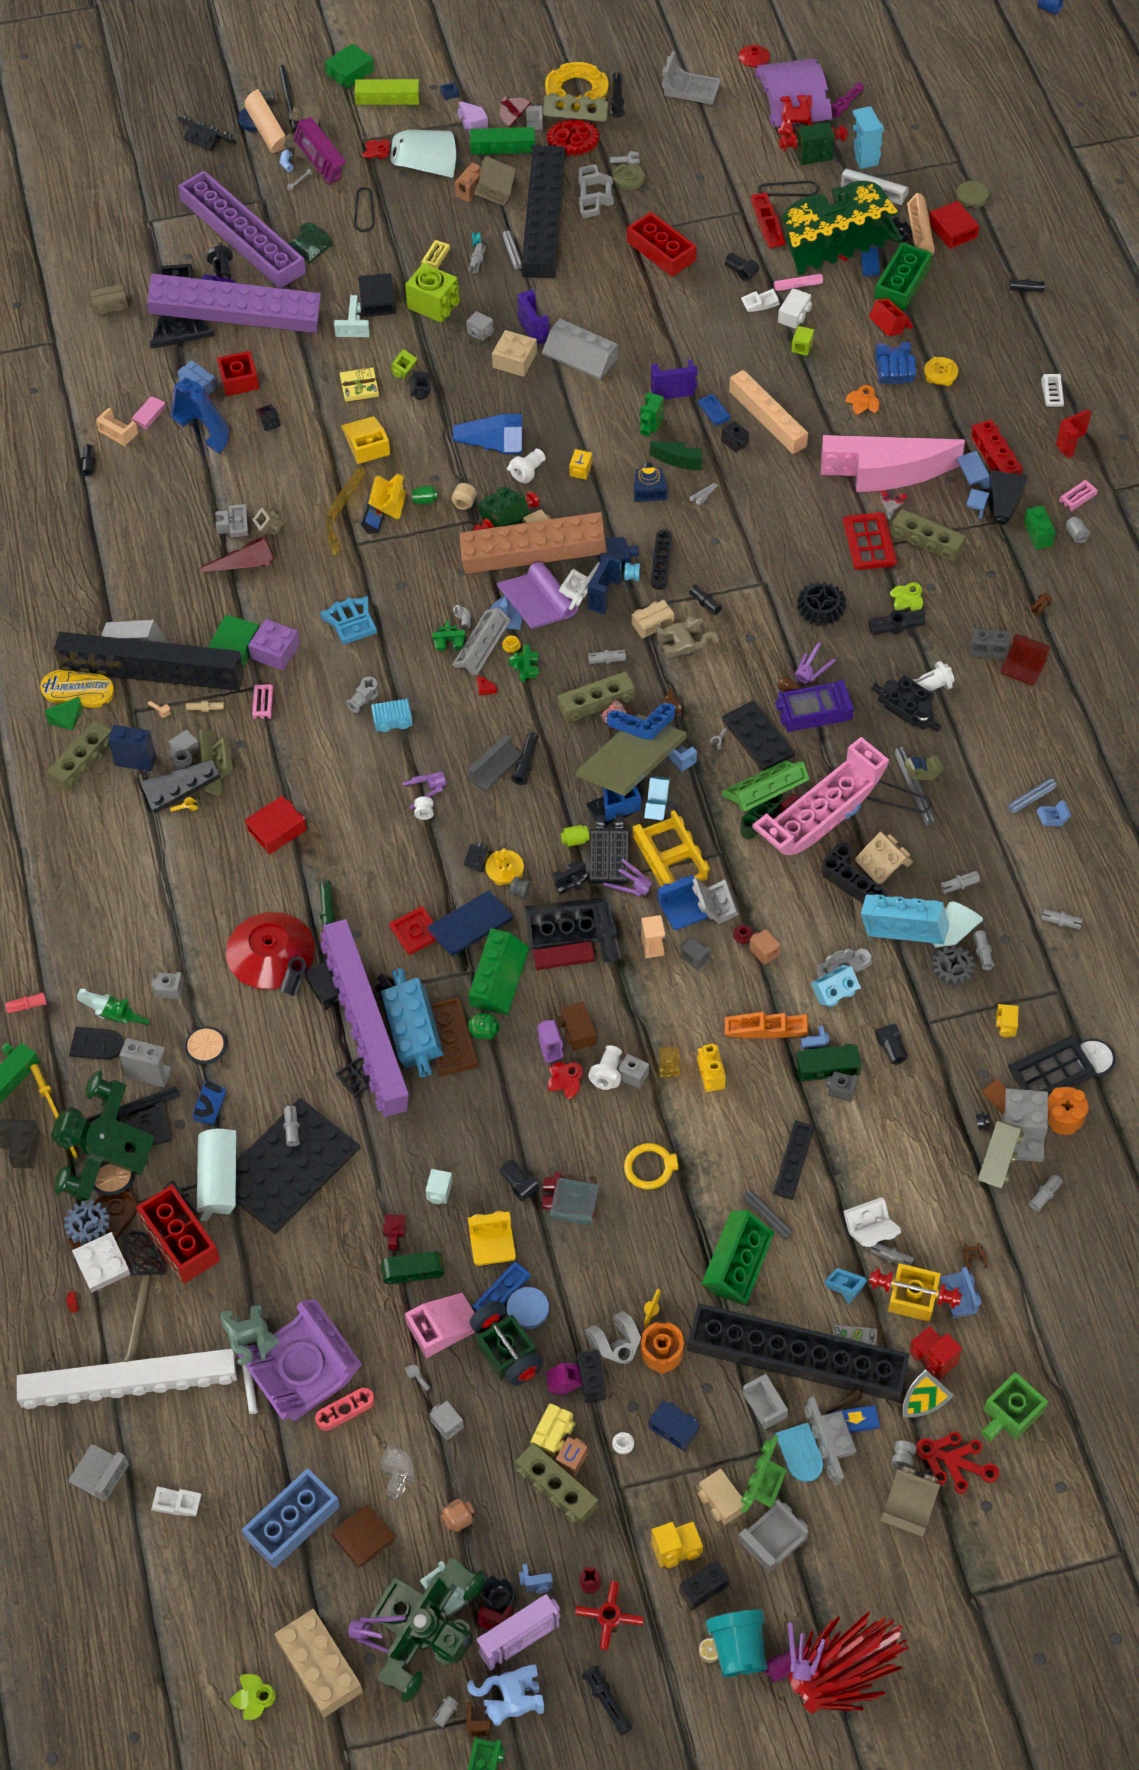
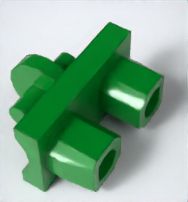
M446 621V626H440L439 632H432V640L435 643L436 650L445 651L446 642H453V649L455 650L462 649L466 640L465 630H457V625L450 626L449 621Z
M524 644L522 652L514 653V656L509 658V665L515 671L519 670L520 682H525L527 678L536 679L539 673V667L530 665V663L536 664L538 661V652L531 651L530 645Z

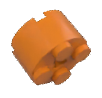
M1071 1087L1055 1088L1048 1097V1125L1054 1132L1062 1135L1073 1134L1083 1126L1088 1112V1102L1084 1092Z
M657 1322L649 1325L644 1330L641 1338V1357L647 1367L661 1374L676 1368L682 1361L684 1353L682 1332L678 1327L667 1322L666 1324Z

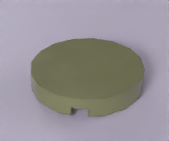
M622 164L613 172L614 184L623 190H635L644 184L645 172L636 164Z
M976 181L964 182L958 186L956 191L957 201L968 208L969 206L979 208L985 205L989 197L988 188Z

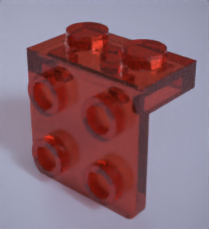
M1015 634L1011 650L1000 673L1028 685H1035L1048 660L1051 646L1026 636Z

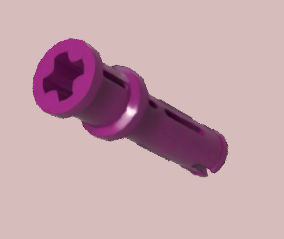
M857 82L843 97H838L835 103L831 104L832 117H839L841 112L848 108L849 103L864 90L862 83Z

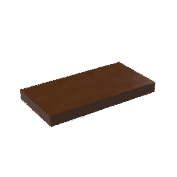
M459 996L430 1003L444 1054L435 1058L439 1077L478 1068L477 1057Z

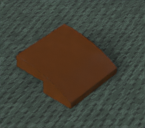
M369 1505L354 1513L331 1533L332 1538L358 1568L375 1558L377 1552L393 1543L396 1538Z

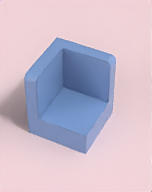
M972 489L966 506L980 510L978 519H982L989 493Z
M681 746L677 750L674 749L668 755V758L683 772L697 762V751L693 747L686 750L685 747Z

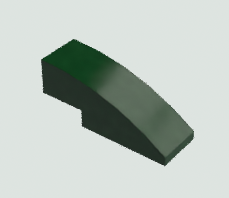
M650 441L651 457L675 467L702 471V448H685V442Z

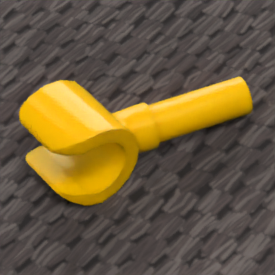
M187 797L184 803L170 807V811L173 812L185 808L195 811L198 807L193 805V803L197 802V800Z

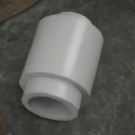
M1072 517L1066 522V530L1075 543H1083L1088 539L1090 531L1080 518Z

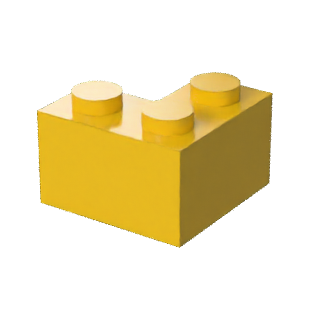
M670 1522L652 1529L651 1545L660 1568L675 1567L680 1561L697 1559L703 1553V1545L694 1522L676 1528L674 1523Z

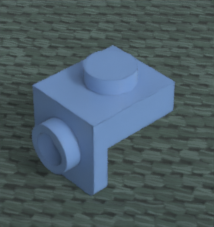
M1062 800L1055 807L1040 806L1036 810L1043 826L1061 827L1071 817V812L1066 802Z
M522 1564L523 1572H519L521 1586L525 1585L526 1593L535 1591L541 1594L548 1592L549 1589H553L551 1573L529 1576L527 1564Z

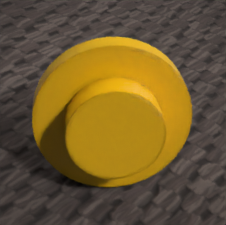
M507 636L502 643V647L507 653H515L520 649L521 643L517 637Z

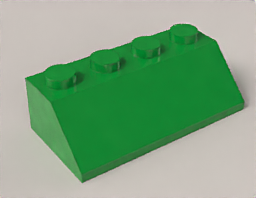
M490 929L469 992L470 1007L504 1015L509 1014L529 952V946L509 932Z
M749 1210L731 1211L702 1285L716 1296L741 1305H747L775 1232Z

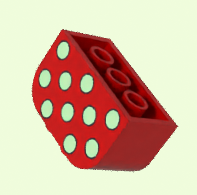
M173 1184L136 1206L145 1230L183 1285L220 1262L216 1246Z

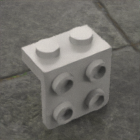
M697 877L693 879L694 886L692 888L700 900L698 906L703 913H707L710 920L713 919L718 924H721L739 915L730 886L726 880L708 888Z

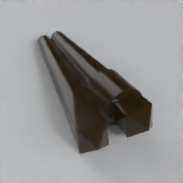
M858 1389L855 1392H851L846 1395V1398L825 1410V1413L830 1414L862 1400L863 1391Z

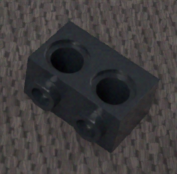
M599 1351L577 1353V1365H579L585 1403L606 1400V1387Z
M718 1560L682 1582L679 1585V1593L691 1611L728 1588L730 1578Z

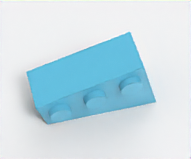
M871 106L853 110V116L856 118L853 130L857 131V139H854L855 160L860 169L879 165V158L881 157L880 147L883 143V124L879 122Z

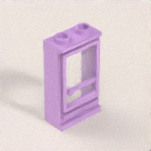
M545 1594L476 1639L480 1645L478 1653L490 1671L495 1669L496 1663H503L502 1659L508 1660L554 1630L555 1626L556 1628L559 1627V1618L561 1616L558 1611H560V1608L554 1599L550 1600L547 1594Z

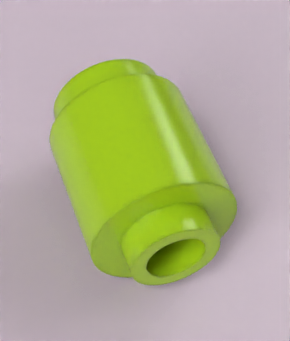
M577 825L563 828V833H560L562 844H566L567 847L584 844L590 840L587 826Z

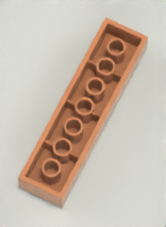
M602 512L460 533L461 558L465 574L531 565L534 562L545 563L607 553Z

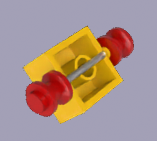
M900 1263L898 1264L895 1279L893 1278L892 1280V1271L886 1275L880 1272V1268H876V1272L871 1271L869 1284H873L872 1289L881 1286L885 1288V1292L889 1293L890 1285L893 1288L888 1312L930 1322L935 1298H938L937 1305L946 1302L950 1303V1307L954 1309L955 1305H960L962 1293L958 1292L959 1288L955 1287L953 1291L947 1290L945 1284L941 1285L939 1292L937 1288L941 1273Z

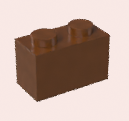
M584 1001L562 1007L561 1016H558L561 1028L565 1027L567 1032L564 1033L568 1045L571 1044L573 1051L596 1045V1033Z

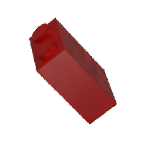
M959 201L930 212L929 221L931 228L949 249L978 237V223Z
M280 796L245 819L247 831L269 855L306 831L304 815L301 812L298 813L290 800L287 801L283 796Z

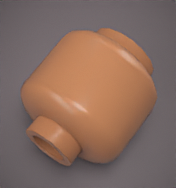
M458 1498L443 1507L440 1518L448 1531L452 1530L457 1533L472 1524V1514L475 1512L469 1501L464 1503L463 1500Z

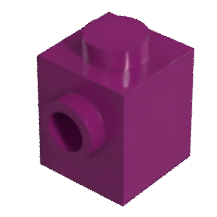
M561 1363L546 1372L549 1393L566 1395L582 1386L579 1365Z

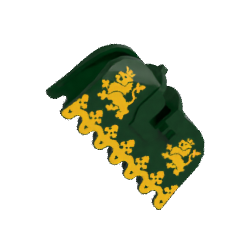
M857 181L841 188H833L832 205L829 204L825 195L813 194L794 202L785 210L782 219L787 230L786 239L798 275L806 273L808 266L820 269L823 261L835 264L840 255H843L845 258H852L855 250L867 253L872 244L879 248L884 247L887 239H891L893 242L902 241V236L890 217L897 215L898 210L889 200L881 186L871 181Z

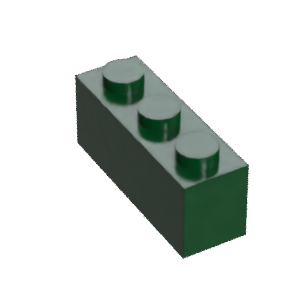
M843 1044L838 1047L824 1046L820 1049L805 1048L797 1051L796 1056L800 1082L828 1079V1076L833 1077L834 1071L850 1076H858L861 1072L862 1065L857 1044Z

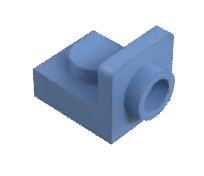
M823 1026L818 1027V1037L808 1036L801 1039L800 1051L805 1048L820 1049L829 1044V1036L827 1032L824 1033Z

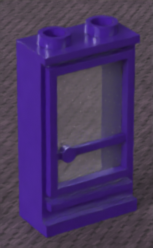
M843 679L835 683L781 693L780 691L778 692V700H775L776 709L781 712L782 726L785 725L787 732L852 720L853 706Z

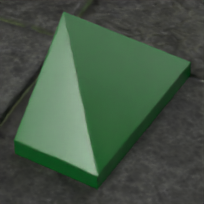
M77 697L46 709L44 713L48 724L73 730L83 708L80 698Z

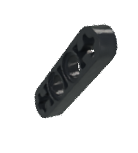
M660 530L656 534L651 586L657 590L664 589L668 580L672 534L668 530ZM663 537L666 538V539H665V544L662 543ZM665 550L667 553L660 555L658 551ZM658 564L665 565V568L658 569L656 566ZM658 575L661 576L660 582H657Z

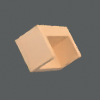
M111 408L105 410L96 419L98 431L123 446H126L138 434L134 421L129 425L124 424L114 418Z
M661 915L642 918L641 940L645 958L663 956L662 938L665 937V931Z

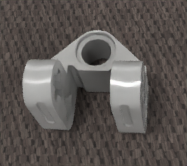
M624 1311L613 1316L617 1329L625 1336L624 1340L619 1339L609 1344L605 1334L597 1326L593 1325L584 1330L587 1340L594 1349L599 1351V1355L622 1364L632 1361L641 1339L632 1317ZM625 1347V1354L622 1357H618L619 1350Z

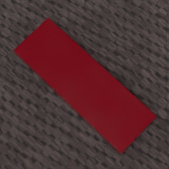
M591 941L533 950L536 970L595 962Z

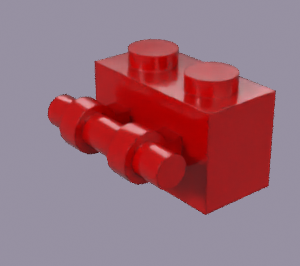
M888 298L875 300L869 318L886 335H901L904 327L907 329L913 327L908 316Z

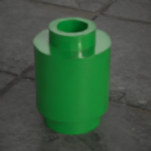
M433 485L412 489L413 504L435 503V499H438L437 488L433 489Z

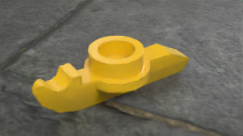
M659 1288L656 1290L652 1301L647 1302L644 1306V1312L646 1313L644 1328L650 1323L651 1318L659 1313L658 1300L661 1294V1289Z

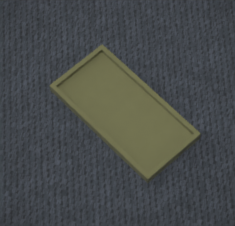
M638 714V715L636 716V717H638V718H640V719H643V720H645V719L647 718V717H645V716H643V715H640V714ZM667 725L655 738L646 740L620 731L577 769V777L625 796L686 739V732Z

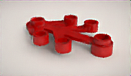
M953 1431L949 1436L936 1441L929 1438L919 1440L916 1444V1454L918 1457L928 1461L934 1477L937 1475L944 1477L942 1481L937 1480L941 1485L946 1483L947 1474L941 1470L937 1459L944 1461L955 1482L954 1490L958 1494H964L968 1488V1483L963 1479L958 1467L980 1475L986 1483H994L998 1479L999 1469L996 1465L988 1463L980 1466L961 1458L968 1454L978 1455L982 1450V1443L979 1440H972L970 1444L950 1452L940 1449L948 1445L958 1446L962 1439L959 1432ZM956 1436L958 1438V1441H952L951 1437ZM973 1444L978 1445V1446H979V1449H978V1450H974V1449L972 1448V1445H973ZM928 1447L930 1449V1452L925 1453L923 1451V1448ZM990 1472L993 1474V1477L988 1478L985 1473ZM962 1483L965 1488L959 1489L957 1484Z

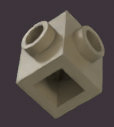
M261 507L252 519L260 532L276 535L285 523L277 509Z

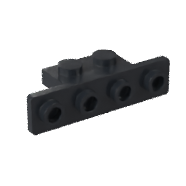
M177 116V120L180 123L188 126L183 137L187 142L213 151L218 138L232 144L237 142L232 138L233 135L228 132L220 133V130L211 126L208 128L202 122H192L193 120L187 116L183 118Z

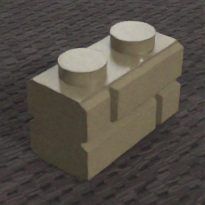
M123 284L90 291L95 315L122 311L128 308Z

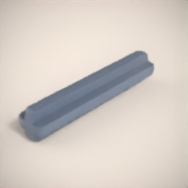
M1052 778L1046 780L1009 803L1008 809L1011 813L1018 812L1055 789L1056 782Z

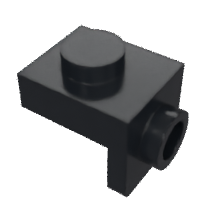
M480 842L477 845L470 844L463 866L483 872L488 855H491L493 851L488 850V845Z

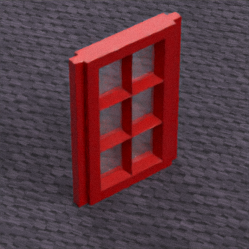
M878 512L843 517V525L854 570L893 567V565H897L885 513Z

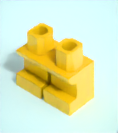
M709 1044L704 1045L703 1048H698L697 1063L705 1093L725 1089L726 1076L718 1046Z

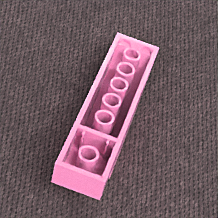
M823 435L821 475L856 476V492L880 491L909 486L927 481L959 467L957 457L963 455L965 440Z

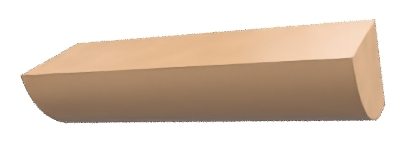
M259 89L253 91L245 100L247 112L271 154L286 149L284 146L286 141L284 132Z
M916 193L907 203L914 246L934 254L935 249L926 200L923 195Z

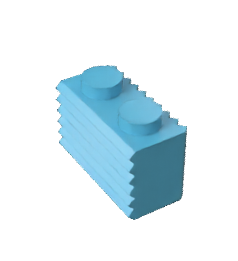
M407 698L405 700L371 705L376 732H388L390 729H406L409 726H413Z

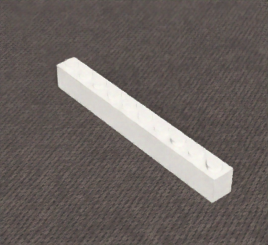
M232 1349L17 1375V1401L21 1408L33 1409L39 1405L56 1406L63 1402L74 1404L80 1402V1400L98 1401L103 1397L121 1398L127 1394L143 1395L145 1392L151 1391L162 1393L166 1392L167 1389L185 1390L191 1386L208 1387L210 1384L216 1383L227 1385L232 1383V1381H237L236 1356Z

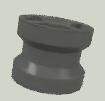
M515 876L510 887V895H518L520 898L526 899L531 881H522L519 877Z

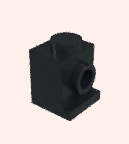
M412 371L408 380L410 396H414L417 400H423L428 397L431 391L429 373Z

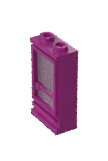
M312 117L300 120L297 124L293 141L296 142L321 175L323 174V178L327 179L326 183L331 185L342 178L340 173L343 170L339 167L346 164V160Z

